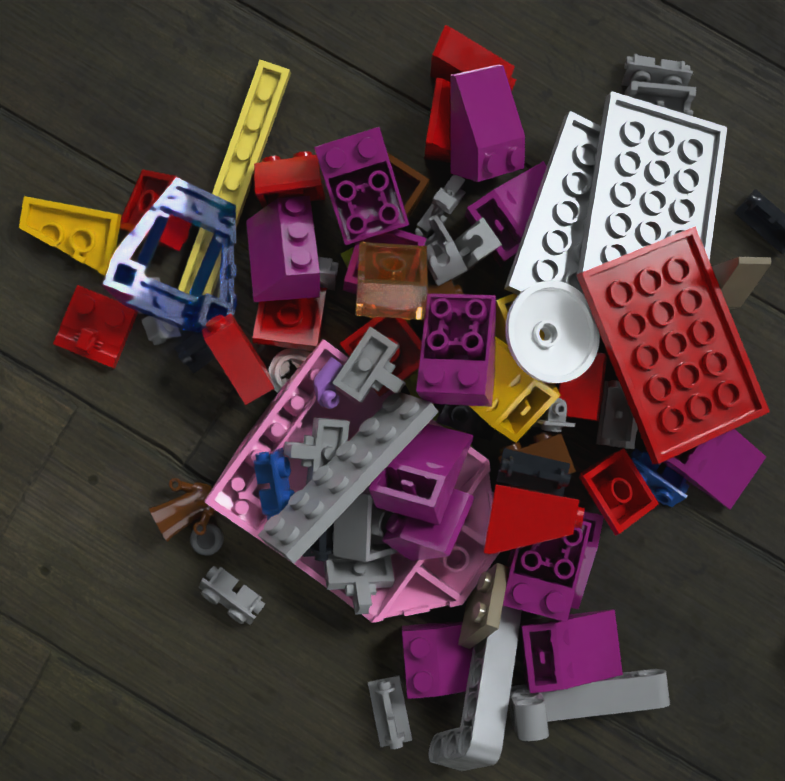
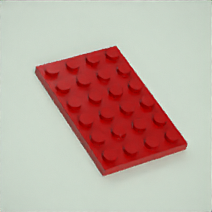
M696 226L576 274L652 464H660L770 412Z

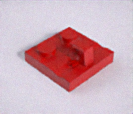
M77 285L53 344L109 367L116 368L137 317L138 310L135 307Z
M320 287V297L259 302L252 337L253 343L313 351L319 344L327 288Z

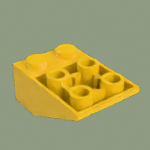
M495 336V379L492 407H469L491 427L516 443L561 395L555 383L541 382L527 375L513 359L508 345Z

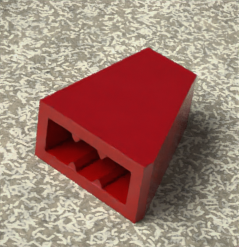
M447 25L444 26L432 54L431 77L436 79L443 78L451 82V75L499 64L504 66L511 92L517 79L512 77L514 65Z
M231 313L225 317L218 315L209 320L205 325L206 328L202 329L204 340L245 405L273 390L274 385L266 365Z
M496 484L484 553L491 555L573 535L575 528L582 529L585 508L579 507L580 500Z

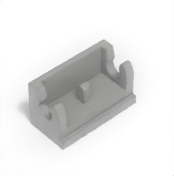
M631 81L625 91V96L693 116V110H690V106L696 96V87Z
M435 214L429 218L430 227L434 230V233L426 239L422 258L439 286L467 271V268L454 241L438 215ZM416 228L415 235L423 237L421 230Z
M484 218L478 220L454 241L467 271L502 245ZM464 273L452 278L451 280L454 281Z
M617 380L604 381L595 444L634 449L637 424L620 382Z

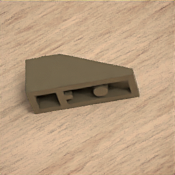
M737 257L712 266L729 310L743 305L770 267L771 257Z

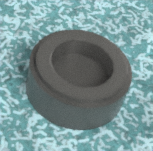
M208 522L207 532L204 535H197L193 529L190 536V543L194 551L205 556L216 553L224 542V534L221 528ZM199 526L197 528L198 532H201L203 530L202 526Z

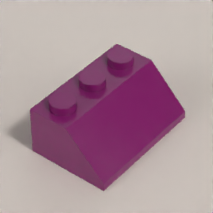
M310 195L278 197L246 221L254 302L320 297V269Z

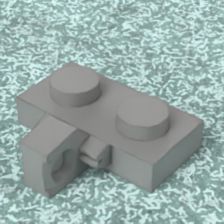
M453 175L445 187L439 189L433 198L432 205L417 224V228L421 230L423 236L427 238L431 231L434 232L430 227L429 218L435 214L438 215L444 225L447 220L444 213L451 214L466 193L462 190L465 179Z
M369 327L333 381V384L359 402H363L371 388L380 391L383 385L399 394L406 383L392 374L396 366L389 362L399 348V345L372 327Z
M314 417L312 436L304 435L303 443L285 442L283 455L289 456V458L301 459V466L308 467L306 484L312 480L315 471L326 465L336 455L337 449L348 441L350 421Z
M329 554L328 560L323 561L327 590L345 589L346 596H353L355 615L369 614V608L372 606L371 595H376V588H392L395 581L390 555L369 562H362Z

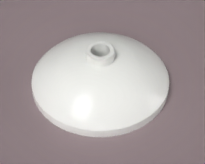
M543 281L527 287L515 298L507 314L505 331L509 351L517 365L527 375L545 383L571 381L582 375L591 366L597 355L600 333L586 298L578 289L567 283ZM540 330L545 334L544 340L540 338Z

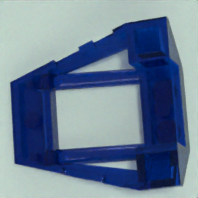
M176 177L112 254L101 286L123 305L187 331L203 333L202 329L206 328V323L218 315L225 317L230 313L234 316L237 306V294H234V278L236 277V264H234L236 205ZM171 214L214 233L189 294L145 276ZM149 230L137 261L130 260V257ZM221 251L218 297L209 293L202 296Z

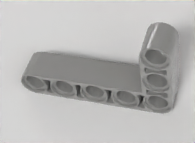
M503 606L499 629L473 647L461 725L459 728L435 734L429 747V760L431 763L459 771L493 766L499 760L503 746L522 610Z
M662 669L623 672L621 676L564 690L529 693L525 684L515 685L511 687L509 698L511 723L518 739L522 741H537L549 737V721L658 709L670 705L666 670Z

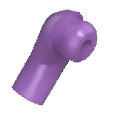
M333 357L327 361L313 381L316 400L321 406L328 409L335 408L340 402V396L336 393L333 381L343 368V365Z

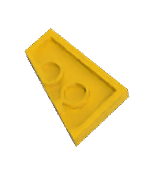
M27 196L23 197L20 229L50 246L69 254L77 261L94 268L108 278L112 277L121 214Z

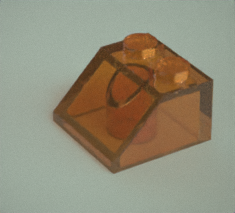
M360 242L356 315L372 318L424 319L428 288L427 246Z

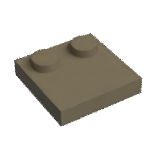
M496 563L487 572L481 574L478 584L467 598L458 645L471 649L499 629L509 567Z

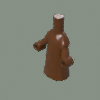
M172 478L169 481L172 491L179 492L182 490L187 493L157 506L149 507L156 525L168 542L174 535L200 517V521L194 524L193 529L197 535H204L207 532L210 516L216 513L214 508L204 502L213 487L201 482L191 484L178 478ZM177 482L178 487L174 488L173 484ZM199 526L203 527V530L201 532L197 531V528Z

